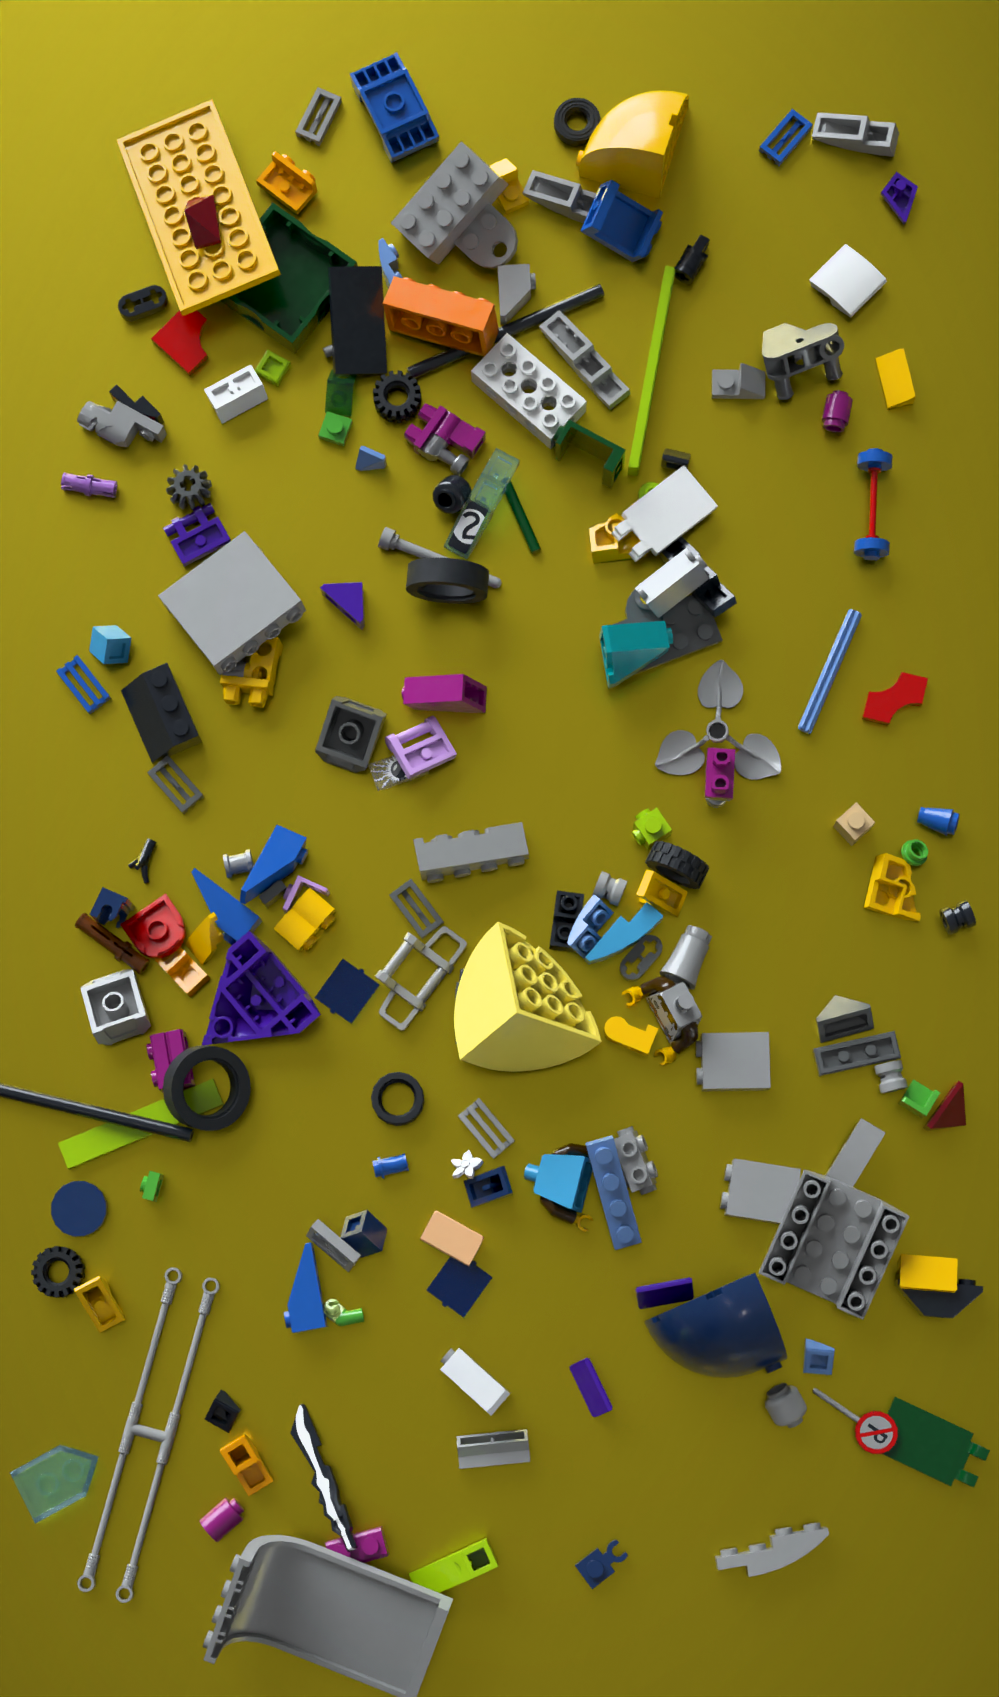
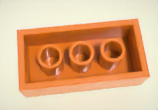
M394 276L383 301L390 331L483 357L492 349L499 332L495 305L489 300L468 297L459 291H446L433 284L424 285L417 283L411 278Z

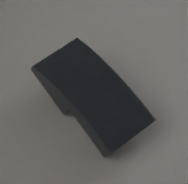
M557 890L549 949L577 953L567 942L572 927L582 911L584 894Z

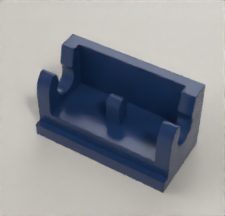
M102 887L89 915L96 922L105 926L108 921H113L119 914L120 919L116 923V928L119 929L122 927L120 924L127 920L130 911H134L135 906L128 898Z

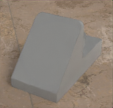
M740 363L739 370L712 369V398L765 399V372L744 363Z

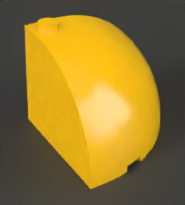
M650 91L632 96L619 103L598 123L589 138L585 150L579 151L576 166L580 167L579 177L600 183H605L612 179L620 184L619 188L660 199L689 106V95L676 91Z

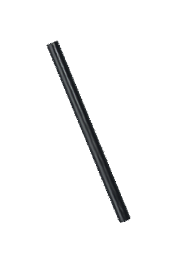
M595 285L499 327L494 344L498 343L506 333L514 336L544 323L559 310L564 314L605 296L601 285ZM450 348L406 369L413 379L472 353Z
M0 1083V1097L186 1142H191L194 1135V1129Z

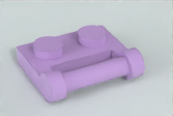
M434 716L426 718L424 723L397 735L390 734L385 737L388 749L393 752L408 779L450 761L457 755ZM428 732L433 735L405 749L401 745Z

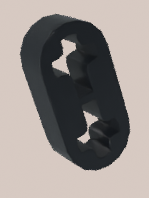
M152 285L121 297L118 302V310L125 320L136 321L164 310L168 304V298L162 287ZM157 294L160 297L159 303L154 304L151 295ZM128 303H132L135 306L134 312H129L127 309Z

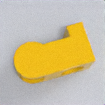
M615 1016L608 1019L605 1023L604 1035L609 1041L648 1056L659 1028L648 1024L646 1031L628 1025L622 1017Z

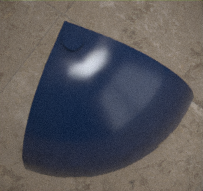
M756 1273L744 1276L644 1321L652 1338L667 1356L682 1367L701 1375L730 1378L748 1375L765 1369L768 1374L781 1368V1361L787 1359L786 1349L779 1328Z

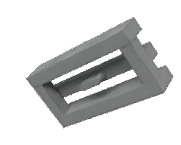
M317 87L295 131L296 136L299 138L304 137L309 142L314 141L316 145L320 146L342 102L341 97ZM321 97H324L325 99L309 131H305ZM333 101V103H332V105H331V107H330V109H329V111H328V113H327V115H326V117H325V119H324V121H323V123H322V125H321V127H320V129H319L317 135H315V132H316V130H317V128H318V126H319V124H320V122H321V120H322V118H323V116H324V114H325V112H326V110H327V108H328L330 102Z
M480 1098L458 1115L460 1120L493 1159L515 1142ZM477 1107L484 1112L507 1141L502 1143L475 1111ZM469 1114L474 1117L498 1146L495 1151L467 1119Z
M319 1219L310 1227L306 1235L347 1272L355 1266L358 1258L361 1256Z

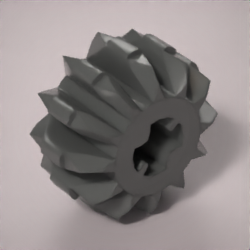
M185 464L183 465L182 472L174 469L175 477H168L167 482L171 486L166 488L167 494L172 495L170 498L173 504L179 503V507L182 510L188 504L191 510L195 509V503L197 502L204 506L205 501L202 497H211V492L208 489L212 487L211 480H207V472H199V467L196 465L192 467L191 471H189L188 466ZM188 484H192L190 491H186Z

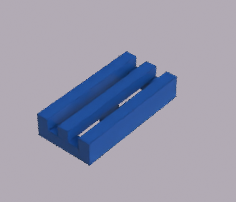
M791 109L760 145L759 152L767 154V158L775 160V164L780 166L812 129L813 124L794 109ZM794 118L796 120L794 125L775 147L770 149L769 146ZM801 125H803L804 127L801 129V131L794 137V139L788 144V146L782 151V153L778 155L777 153L779 152V150L785 145V143L791 138V136L797 131V129Z
M76 655L73 658L74 660L68 661L62 669L59 668L56 672L90 715L110 700L111 697L80 657ZM79 665L103 697L100 699L96 697L74 669L75 666ZM70 671L94 702L91 706L65 675Z

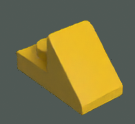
M507 158L490 165L509 184L497 198L505 215L529 205V199L523 195L524 189L518 180L517 168Z
M646 870L636 895L640 897L639 902L642 904L648 902L655 909L678 917L688 892L655 871Z
M101 1276L74 1288V1292L99 1333L125 1320L121 1309L110 1292L108 1282Z

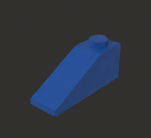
M276 825L241 889L240 903H248L267 890L276 881L282 880L293 873L298 863L302 865L308 854V849L305 848L307 838Z
M196 868L192 870L191 873L210 912H214L217 915L218 920L215 922L220 931L223 932L222 934L226 942L233 945L248 931L253 933L262 922L257 914Z
M311 1242L305 1243L287 1304L288 1311L284 1312L286 1328H291L292 1333L328 1327L324 1313V1302L314 1245Z

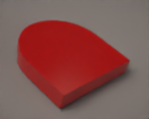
M164 894L120 924L137 950L149 958H164L173 954L182 945L186 935L184 919L167 894Z

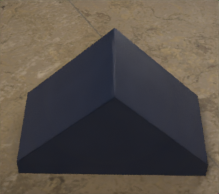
M505 1166L477 1175L473 1179L464 1180L471 1208L513 1195Z

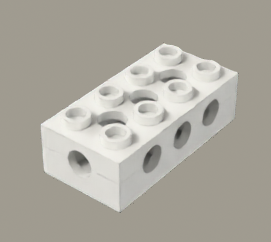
M508 333L471 370L472 382L550 449H552L556 442L553 439L560 426L565 427L568 420L576 423L586 412L587 401ZM507 372L514 373L513 376H505L504 374ZM526 389L534 390L533 393H525L523 391ZM546 406L554 407V409L550 411H547L543 408Z

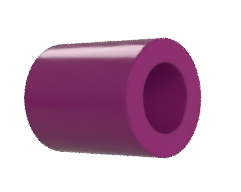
M225 1497L199 1521L205 1531L218 1543L244 1520L242 1513L245 1510L235 1498L230 1501Z

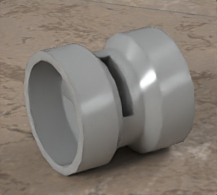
M602 871L592 896L596 895L599 899H608L610 904L618 906L628 881L621 878L613 879L610 874Z
M901 1060L874 1066L876 1075L881 1077L879 1085L881 1094L908 1088L907 1081L901 1074L903 1070Z

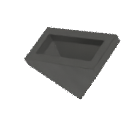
M837 995L832 998L816 1018L821 1043L874 1029L870 1004Z

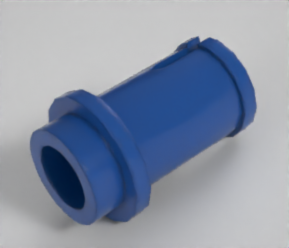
M405 1153L384 1159L377 1157L378 1160L372 1161L375 1176H381L382 1179H384L385 1175L409 1171Z

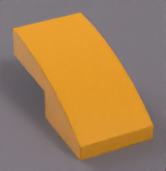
M181 947L167 957L154 958L190 998L211 979Z

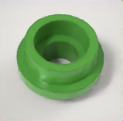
M909 840L903 844L901 854L908 864L921 866L927 860L928 848L920 840Z

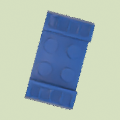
M397 52L350 73L355 93L360 103L364 102L383 140V148L391 163L439 141V134L431 120L430 114Z

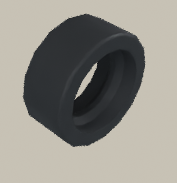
M402 1072L388 1073L381 1077L373 1087L371 1095L372 1107L377 1116L385 1123L394 1126L407 1125L416 1120L422 1112L425 1102L423 1089L418 1081L411 1075ZM392 1083L406 1084L414 1093L413 1107L404 1115L396 1116L390 1114L382 1105L383 1091Z

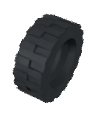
M656 841L645 861L649 868L664 878L693 889H700L709 870L706 862L698 856L664 841Z

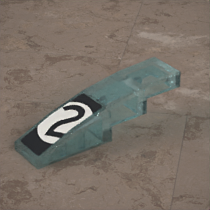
M498 448L495 449L444 544V548L466 560L469 558L492 519L493 512L504 495L506 486L519 466L520 460Z

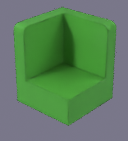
M913 1079L898 1104L918 1117L924 1118L927 1116L940 1092L936 1089L932 1091Z

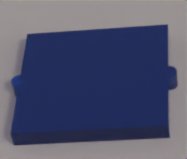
M342 959L314 998L330 1008L332 1014L337 1013L352 1024L380 984L364 974L363 969L358 970Z
M450 1257L427 1288V1291L442 1301L444 1307L449 1306L459 1315L465 1317L493 1277L476 1266V1261H472L468 1267Z

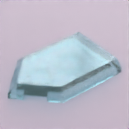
M59 1445L10 1472L35 1524L87 1496L99 1456Z

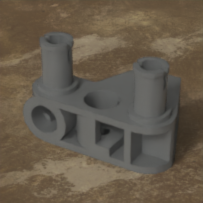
M784 323L763 332L762 356L767 376L775 383L778 399L786 400L793 396L794 392L790 382L791 376L818 365L824 364L825 376L828 380H837L843 375L839 356L843 352L844 341L839 336L838 328L835 324L824 323L804 330ZM802 359L803 365H798L796 362Z

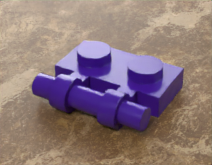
M211 503L203 507L199 505L190 514L180 519L176 517L171 520V524L163 527L167 537L175 533L179 534L180 537L170 542L184 567L231 541L219 517L210 521L207 520V516L215 513ZM199 521L201 526L186 532V527Z

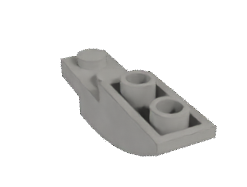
M820 1523L803 1525L804 1530L795 1532L792 1531V1527L775 1529L776 1535L769 1536L771 1547L766 1548V1544L761 1543L750 1545L749 1551L738 1552L737 1548L720 1550L721 1555L715 1556L716 1567L718 1570L745 1566L748 1577L765 1574L787 1566L808 1554L829 1535L827 1527H821Z

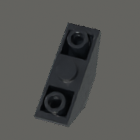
M899 1279L894 1281V1286L918 1314L925 1317L954 1318L983 1292V1286H976V1280L959 1279L955 1293L902 1289L899 1286Z

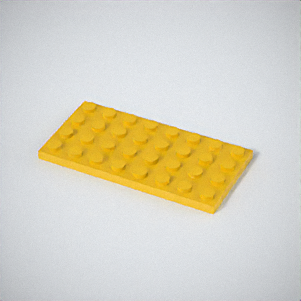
M213 99L117 140L170 286L183 316L281 275ZM214 195L222 243L196 249L184 209L189 200Z

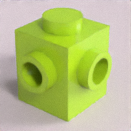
M657 807L652 811L647 808L635 816L637 820L633 824L634 831L632 834L639 845L644 844L647 850H650L656 841H663L671 836L672 829Z

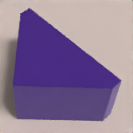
M362 582L323 584L320 587L322 595L361 630L365 627L364 588Z

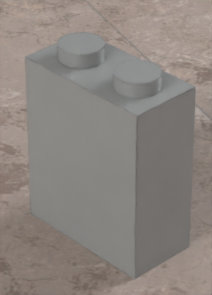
M769 1032L702 1033L700 1040H696V1057H701V1068H696L697 1085H702V1091H765L771 1088Z
M734 1158L732 1165H726L724 1181H729L728 1192H722L720 1209H725L724 1216L780 1225L800 1180L801 1169Z

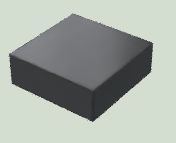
M278 880L259 895V898L268 909L284 896L287 887L281 880Z

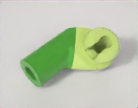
M329 1299L324 1304L326 1317L338 1326L364 1322L362 1308L348 1311L336 1299Z

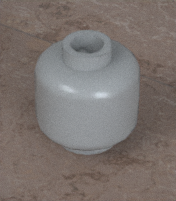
M781 1383L767 1392L768 1397L765 1400V1407L776 1425L793 1428L803 1421L802 1416L806 1413L807 1406L795 1386Z

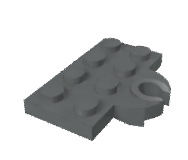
M635 589L627 600L625 608L626 620L615 623L628 624L665 621L666 628L671 627L673 644H669L668 652L634 675L723 641L713 615L693 595L685 597L665 614L657 618L647 604L640 600V595Z

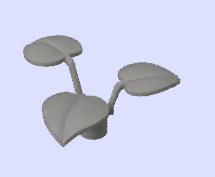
M719 660L709 667L698 686V697L701 704L707 708L716 707L715 720L711 721L706 728L707 735L698 743H696L694 735L688 731L677 730L667 735L661 744L655 766L661 771L673 775L694 773L701 768L705 761L704 753L699 747L709 740L714 743H722L727 740L740 749L735 754V768L741 776L757 780L778 775L781 772L779 753L767 737L752 733L746 736L743 745H741L729 736L728 726L721 720V708H732L739 703L743 696V685L739 676L724 660Z

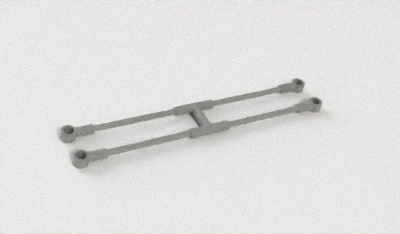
M174 1267L169 1268L165 1272L166 1284L161 1298L162 1306L135 1401L132 1402L118 1450L120 1454L92 1553H89L84 1573L77 1581L78 1588L83 1592L91 1591L96 1585L94 1576L100 1558L98 1555L126 1455L129 1454L134 1435L161 1442L156 1460L158 1465L130 1564H127L122 1585L116 1591V1598L122 1603L129 1602L134 1596L133 1584L138 1569L137 1562L164 1466L167 1465L181 1416L179 1412L205 1319L209 1315L214 1295L220 1289V1283L215 1278H207L202 1284L204 1293L198 1311L200 1313L174 1408L170 1412L165 1431L140 1425L138 1420L143 1406L141 1402L169 1304H172L176 1286L181 1282L183 1276L180 1269ZM171 1271H176L178 1273V1279L176 1281H171L169 1279V1273ZM209 1281L216 1283V1288L212 1292L206 1288ZM84 1578L91 1580L90 1588L83 1587L82 1580ZM126 1588L129 1590L130 1596L128 1599L121 1597V1589Z

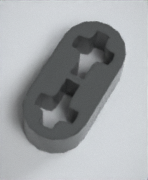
M646 935L641 938L620 963L619 971L621 976L625 980L632 982L640 979L662 953L663 946L661 940L654 935ZM652 941L655 942V950L657 952L655 954L649 952L645 958L642 957L641 954L645 950L643 943L650 944ZM639 959L641 961L637 966L639 973L635 974L632 972L628 975L625 964L627 962L633 964Z

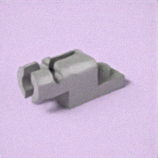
M88 401L77 418L80 426L89 431L96 429L99 437L120 447H129L138 431L143 438L151 442L155 439L162 443L167 435L163 425L119 401L116 402L113 409Z

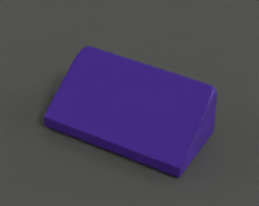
M690 1277L640 1286L635 1289L639 1309L689 1301L694 1298L693 1282Z
M585 1358L572 1364L570 1371L591 1415L597 1417L611 1411L613 1407L590 1358Z

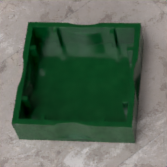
M272 203L261 216L260 221L281 275L220 301L296 354L330 311L328 268L358 265L354 259L330 242L312 234L303 223Z

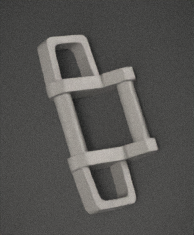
M446 926L441 927L426 944H423L408 932L403 938V944L382 971L379 970L375 975L380 982L391 990L381 1006L379 1014L400 1031H404L418 1012L423 1011L426 1007L425 1002L445 975L452 972L454 969L453 965L467 948V942ZM444 934L460 944L459 949L449 962L430 949ZM413 948L438 966L417 996H414L391 978ZM395 994L415 1007L403 1023L397 1022L386 1014V1009Z

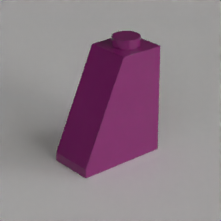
M465 674L405 677L404 687L402 688L403 704L414 710L486 713L487 686Z

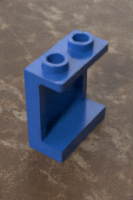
M611 179L600 185L581 232L629 261L634 262L645 258L652 248L650 243L652 237L658 232L662 224L660 219L663 211L660 209L651 211L618 191L620 184Z

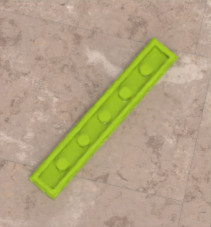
M214 1079L183 1091L188 1106L199 1115L224 1105ZM164 1099L129 1113L175 1125L180 1124L168 1110ZM105 1123L59 1142L58 1145L67 1168L72 1169L153 1134Z

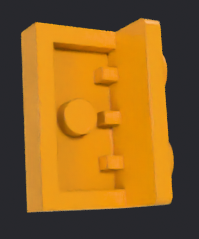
M275 151L272 154L273 161L256 180L257 185L298 215L317 193L316 179L309 171L305 169L301 171L297 168L289 156L285 154L281 156Z

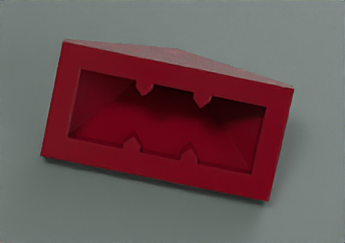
M214 195L189 200L184 212L195 248L200 249L221 244Z
M957 1081L954 1083L923 1127L925 1130L932 1131L966 1125L964 1085L962 1082Z

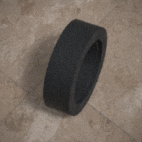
M417 559L408 564L406 591L414 597L438 603L469 604L480 602L487 598L489 570L480 564L461 559Z
M195 1046L181 1052L169 1065L163 1082L164 1100L173 1117L188 1127L205 1131L220 1130L234 1123L246 1109L251 1092L250 1077L241 1059L231 1051L215 1046ZM212 1060L220 1064L227 1072L230 1080V1093L226 1103L217 1112L210 1115H199L188 1106L183 1093L184 1081L188 1072L195 1065L203 1061Z

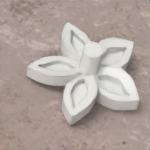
M468 1150L464 1153L463 1160H451L453 1166L457 1168L452 1175L454 1179L462 1176L464 1173L467 1178L473 1179L474 1170L479 1169L484 1163L480 1158H473Z

